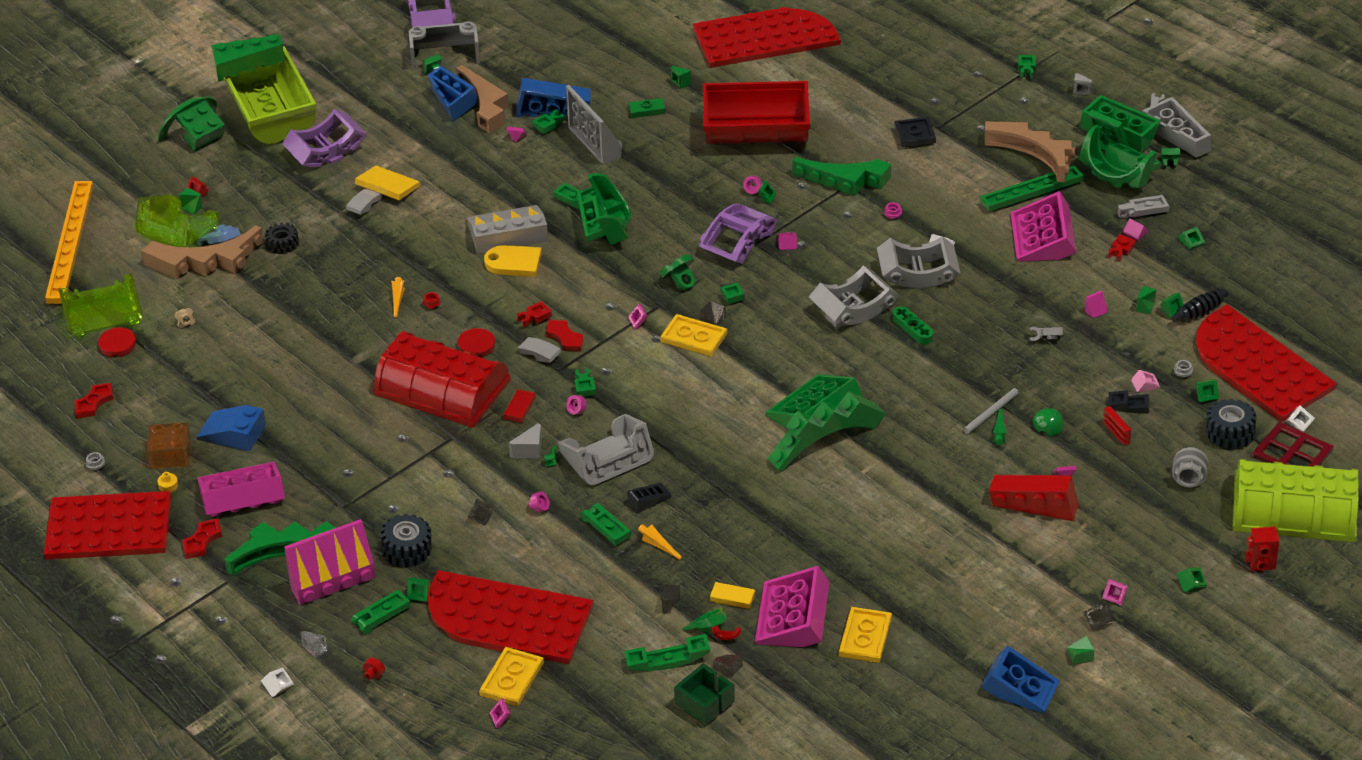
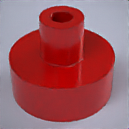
M368 658L363 665L364 677L368 680L372 678L379 679L385 672L383 663L376 658Z

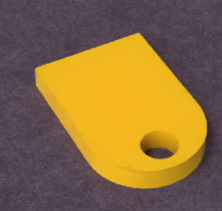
M496 246L486 252L484 256L485 267L489 272L498 275L536 277L542 248Z

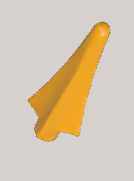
M396 277L395 281H391L394 302L393 316L395 318L398 317L399 306L405 291L403 286L404 280L402 281L401 277Z
M643 524L638 528V531L643 534L642 541L656 546L679 560L682 558L652 524L648 528Z

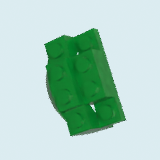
M1093 126L1084 139L1078 160L1084 162L1085 166L1092 169L1091 174L1097 176L1099 180L1112 183L1114 187L1122 188L1129 185L1132 188L1138 189L1147 185L1150 173L1160 169L1162 163L1155 159L1157 152L1150 150L1149 155H1145L1111 138L1100 135L1102 126Z
M601 173L588 175L592 186L577 192L585 236L588 242L601 238L606 235L611 245L628 238L626 232H628L627 228L631 219L629 205L607 175Z

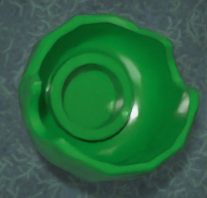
M1043 408L1033 418V425L1038 433L1044 431L1047 436H1054L1064 429L1063 417L1056 409Z

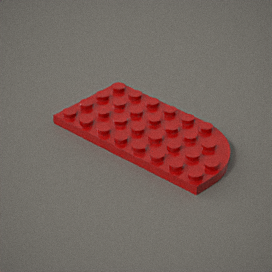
M781 7L780 9L693 23V31L710 68L841 45V38L830 21L817 13L803 9Z
M1228 304L1208 315L1198 328L1196 348L1202 362L1211 371L1280 422L1285 421L1296 407L1306 408L1334 391L1337 387L1335 381Z
M440 570L437 571L428 593V607L431 618L437 628H441L446 632L449 638L463 644L502 652L505 647L543 657L544 660L569 665L594 606L593 599Z

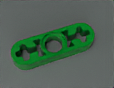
M903 306L896 307L893 310V321L913 339L922 345L932 343L933 330L919 317ZM910 324H916V325H918V326H916V327H910V326H908V325H910Z

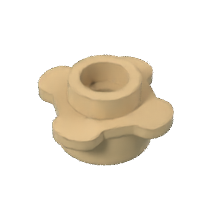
M191 308L181 309L175 313L179 328L195 323Z

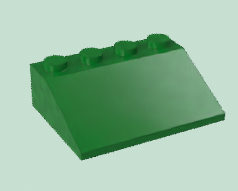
M817 374L767 410L765 414L787 428V423L797 410L812 416L822 401L838 406L848 391L858 396H863L855 377Z

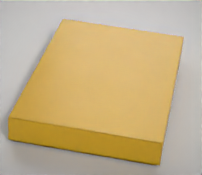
M374 166L355 178L356 185L397 200L402 199L420 187V181L379 166Z
M676 314L661 335L660 342L712 357L726 337L727 328Z
M851 607L839 649V657L880 663L892 613Z
M505 647L480 688V696L496 701L503 698L505 703L518 707L541 669L544 658Z

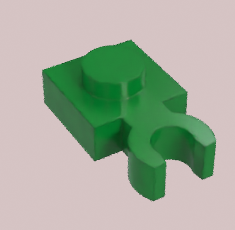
M1018 55L1020 77L1023 78L1025 74H1029L1030 78H1033L1036 69V55Z
M554 110L551 115L544 114L533 120L532 125L538 131L545 134L556 128L557 123L564 121V114L559 116L558 110Z
M586 368V373L580 374L577 369L575 371L576 379H574L577 395L582 397L596 395L594 378L590 377V370Z

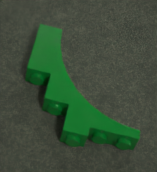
M849 391L838 406L822 401L812 416L797 410L786 425L789 429L767 459L778 470L783 472L794 458L815 441L845 428L868 427L875 429L886 413L876 403Z
M294 521L279 532L265 522H262L249 532L250 540L225 558L227 573L234 576L243 569L258 562L286 556L285 546L335 529L336 527L325 521L310 532Z

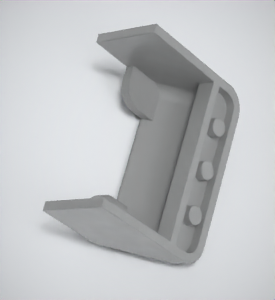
M472 22L415 26L409 30L412 70H416L414 49L475 44L477 64H480L477 26Z

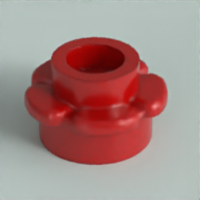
M429 292L424 295L422 303L429 309H435L440 305L441 301L437 293Z

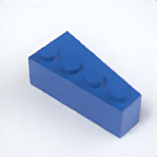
M522 78L516 102V117H522V115H530V117H538L541 114L551 115L554 110H558L559 114L568 116L566 86L568 85ZM571 86L590 105V89Z

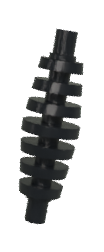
M1225 289L1222 291L1213 290L1194 297L1177 309V314L1171 316L1174 323L1179 320L1186 322L1206 315L1223 303V298L1228 296V291Z

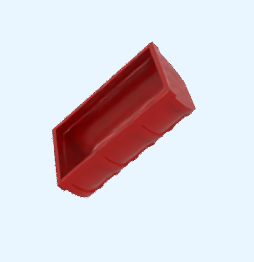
M808 81L703 83V126L706 134V144L808 142V130H810Z
M402 331L380 357L375 373L373 394L474 428L511 381V376L506 364L503 362L490 361L478 357L475 353L469 351L462 352L447 347L441 342L425 340L416 337L413 333Z

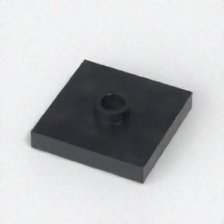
M929 117L894 121V127L901 147L936 143V136Z

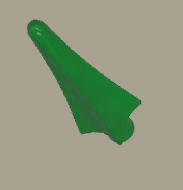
M1002 409L998 410V417L993 430L994 437L992 443L995 442L996 445L1006 443V429Z

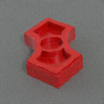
M567 320L548 321L547 338L557 340L562 345L563 351L581 352L584 340L583 334L572 331L568 327Z
M112 384L92 385L91 391L85 397L75 400L76 419L96 416V411L102 404L114 400Z
M218 519L198 523L197 531L191 537L183 539L182 544L186 559L206 555L208 545L222 537Z

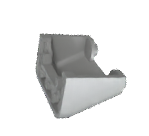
M624 414L613 420L611 424L612 436L581 448L576 440L568 438L558 442L559 449L583 481L590 485H596L645 464L653 458L654 450L645 422Z

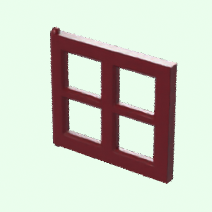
M1278 422L1251 453V456L1265 463L1282 462L1283 464L1290 465L1287 463L1296 455L1311 462L1308 466L1314 467V465L1320 466L1333 451L1334 446L1282 422ZM1281 431L1297 438L1291 447L1274 440ZM1305 442L1322 449L1315 458L1298 451ZM1270 444L1286 451L1280 460L1263 453Z

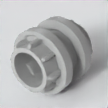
M1192 447L1178 451L1174 456L1172 467L1174 480L1186 488L1201 485L1207 477V456L1201 450Z

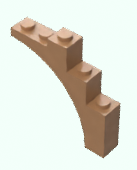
M985 121L986 146L1011 148L1035 156L1053 170L1057 182H1065V175L1069 174L1071 158H1075V147H1072L1071 140H1053V138H1050V131H1031V129H1028V122Z
M255 225L246 233L234 239L204 247H175L152 241L141 250L143 263L175 279H179L188 270L207 277L217 267L236 274L246 265L245 257L263 242L262 228Z

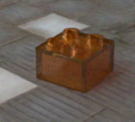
M188 422L149 425L147 454L150 469L190 466L191 435Z

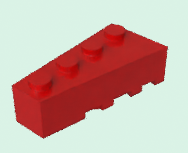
M994 475L989 489L993 506L1074 521L1079 506L1072 475Z

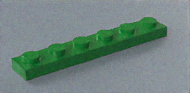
M1074 165L1069 167V174L1065 175V182H1057L1056 175L1052 172L980 196V202L990 212L1083 181V174Z

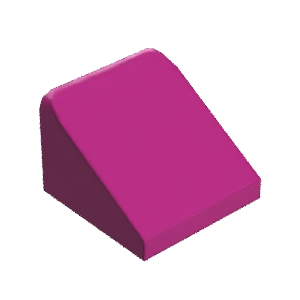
M779 233V249H797L796 233Z
M1102 291L1086 297L1085 312L1092 318L1107 313V305Z

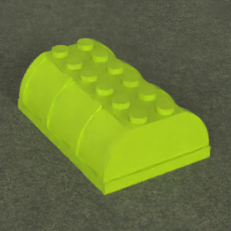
M283 46L285 61L267 67L258 66L251 72L245 70L239 72V76L232 77L229 75L224 77V81L227 83L232 97L237 102L242 116L247 121L251 133L257 140L267 144H277L285 140L291 129H310L316 118V102L285 46Z
M1239 459L1238 469H1235L1233 531L1251 533V528L1276 526L1279 536L1356 542L1358 469H1331L1318 465L1310 467L1286 465L1282 462L1263 463Z

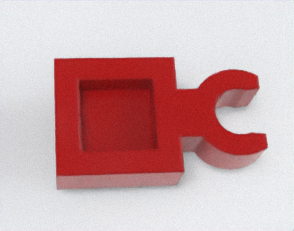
M1119 234L1111 244L1108 258L1117 256V262H1120L1122 254L1128 256L1136 246V240Z
M541 301L527 307L526 312L518 313L517 321L522 320L523 327L530 325L532 321L537 324L552 317V311Z

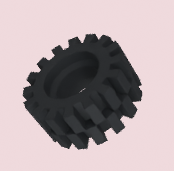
M280 222V225L275 223L274 227L269 226V229H266V246L274 254L276 251L277 254H281V252L287 254V251L292 252L299 245L298 231L293 224L289 225L286 222L284 225L283 222Z

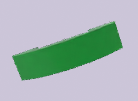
M702 634L686 638L687 644L646 652L645 647L626 650L624 652L627 667L630 670L658 671L686 665L710 652L707 635Z

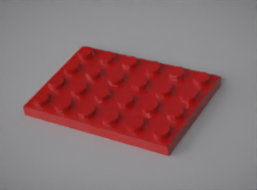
M171 491L52 497L44 549L45 560L166 553Z

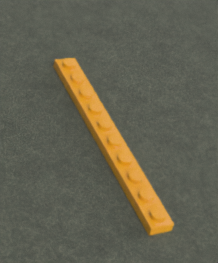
M92 181L74 182L45 296L46 304H65L93 190Z

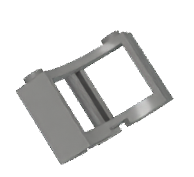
M943 236L930 243L922 244L921 247H910V245L897 242L892 238H889L877 247L883 277L897 285L911 288H926L946 283L961 275L954 245ZM944 257V265L924 271L922 263ZM898 262L912 264L913 270L899 266Z
M863 265L843 285L819 283L809 298L834 322L843 325H854L877 316L886 308L892 306L899 295L876 273ZM873 280L884 289L876 298L860 306H846L842 302L851 293L856 295Z

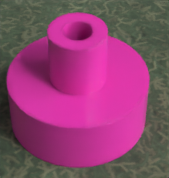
M749 176L743 183L745 191L750 194L758 193L762 185L761 179L757 176Z
M580 395L570 396L566 403L568 412L576 415L582 414L587 406L584 397Z
M539 491L531 496L528 505L530 509L541 513L549 509L550 502L547 495Z

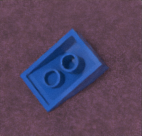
M243 405L213 411L197 435V440L251 451L266 426L264 410L258 407Z
M1007 645L996 656L981 687L998 699L1044 713L1060 680Z

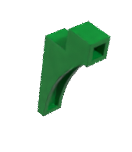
M795 157L792 160V174L856 196L865 184L882 189L891 178V163L875 158L873 161L861 163L832 164Z

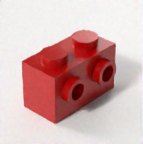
M1276 526L1251 528L1250 536L1247 537L1248 551H1245V561L1249 563L1251 571L1276 570L1280 543Z

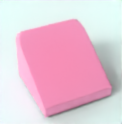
M1138 370L1132 378V383L1137 392L1160 388L1155 375L1152 373Z

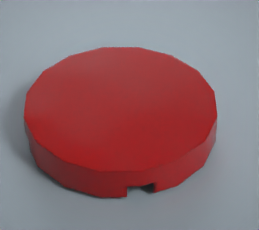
M121 327L105 331L98 339L99 350L108 357H113V355L121 357L129 354L135 348L136 343L135 334L131 330Z
M482 328L466 330L458 338L459 351H469L477 356L482 355V357L487 356L495 348V337L490 331Z

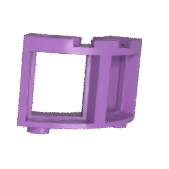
M408 0L412 28L415 26L422 27L456 23L455 13L451 11L449 0H444L446 9L417 12L415 0Z
M333 109L331 114L315 127L307 130L291 129L282 144L303 166L321 167L322 164H333L343 159V155L350 150L354 151L364 140L367 133L347 113ZM343 122L349 128L348 132L337 142L331 144L325 137L330 135ZM316 143L320 148H310L309 145Z
M742 204L730 205L719 213L706 233L702 234L699 247L743 264L754 246V240L756 238L761 239L764 236H771L778 219ZM725 227L744 233L732 254L713 247L716 238Z

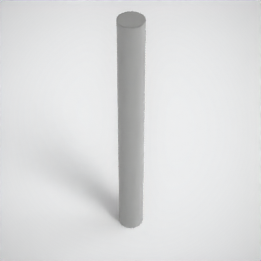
M1013 388L964 427V433H971L1019 394L1018 390Z

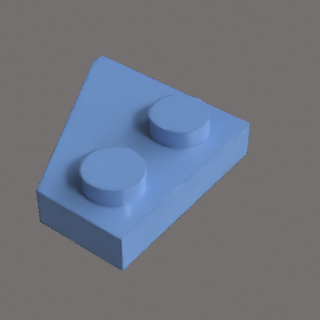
M222 224L215 227V231L198 237L195 240L197 245L200 246L207 242L208 244L225 242L241 235L239 228Z

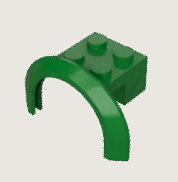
M195 97L177 106L164 120L158 134V142L167 138L169 127L175 119L185 130L184 139L194 151L223 137L225 124L215 113L217 108L216 100L212 97Z

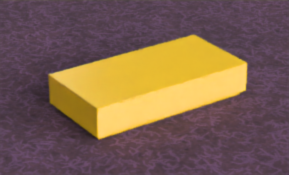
M715 582L710 595V602L750 609L755 596V590Z

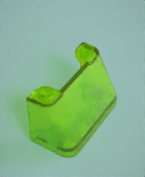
M172 194L138 198L135 228L138 234L162 244L175 247H190L218 225L220 212L208 210L203 214L189 215L181 213V201Z
M133 274L123 275L124 279L120 283L118 280H115L114 285L78 292V289H74L73 293L68 291V287L58 289L69 334L79 337L87 332L128 323H139L143 315Z

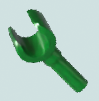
M556 445L552 446L550 454L544 455L545 466L556 465Z

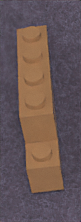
M463 65L456 68L457 76L475 88L480 108L477 112L478 126L488 133L505 124L504 110L509 107L508 93Z

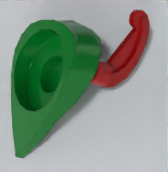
M723 608L711 610L682 628L683 631L695 629L710 634L713 633L716 638L721 640L734 639L741 633L740 627L735 628V631L724 630V622L728 619V615Z

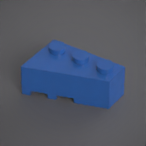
M439 66L428 75L432 91L452 121H455L478 103L475 88L444 67Z

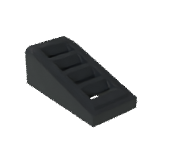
M662 483L627 491V500L638 513L672 497V494Z

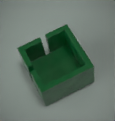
M703 663L674 686L675 704L707 725L719 715V710L723 712L735 702V685L722 675L717 677V672Z

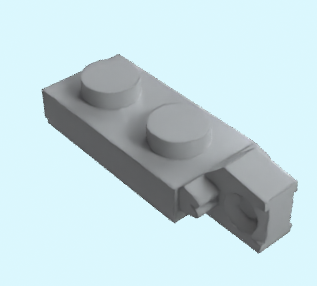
M1163 195L1132 199L1129 200V203L1118 205L1117 214L1119 218L1169 212L1170 206Z

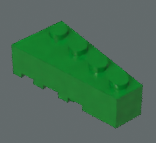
M280 34L212 45L218 82L223 81L224 77L229 75L235 77L239 76V72L245 70L251 72L258 66L267 67L285 61Z

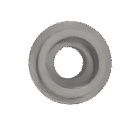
M1180 360L1174 366V373L1180 377H1188L1192 375L1193 367L1189 361Z
M93 452L86 457L85 464L90 470H98L105 465V459L100 453Z

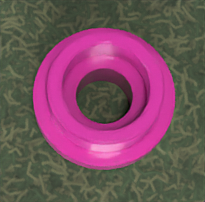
M888 203L884 209V214L888 218L896 219L902 215V208L898 203Z

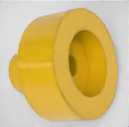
M164 472L157 480L160 491L173 492L178 487L177 477L169 472Z

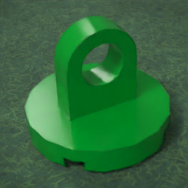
M690 254L683 255L675 259L671 266L666 265L659 273L663 279L672 277L677 287L681 290H688L695 283V278L688 267L694 262V259ZM681 277H685L688 280V284H685Z

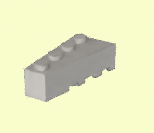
M1173 97L1142 110L1143 113L1161 120L1156 131L1157 135L1197 158L1212 151L1211 134Z

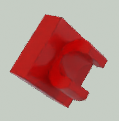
M190 177L187 188L200 193L201 198L203 195H207L209 188L206 187V184L196 177Z

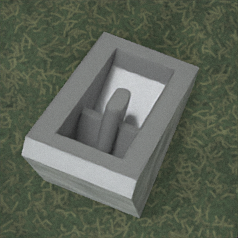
M539 423L509 442L510 457L540 458L542 434Z

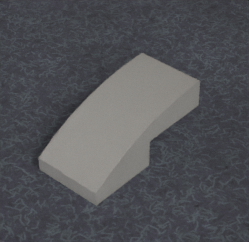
M366 188L351 199L346 205V209L360 215L371 210L372 203L382 200V194Z
M528 337L518 347L520 354L534 355L536 361L552 362L562 352L559 347L547 341Z

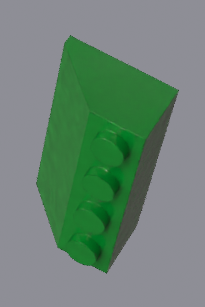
M1100 95L1082 110L1080 128L1089 132L1092 125L1088 114L1091 109L1122 122L1129 147L1142 153L1150 146L1161 120Z

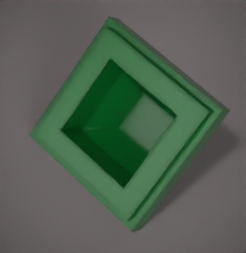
M766 180L758 190V196L768 205L771 204L777 194Z

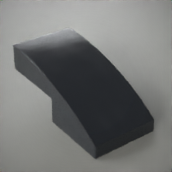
M1128 390L1109 392L1108 407L1110 406L1114 410L1127 413H1149V394L1129 396Z

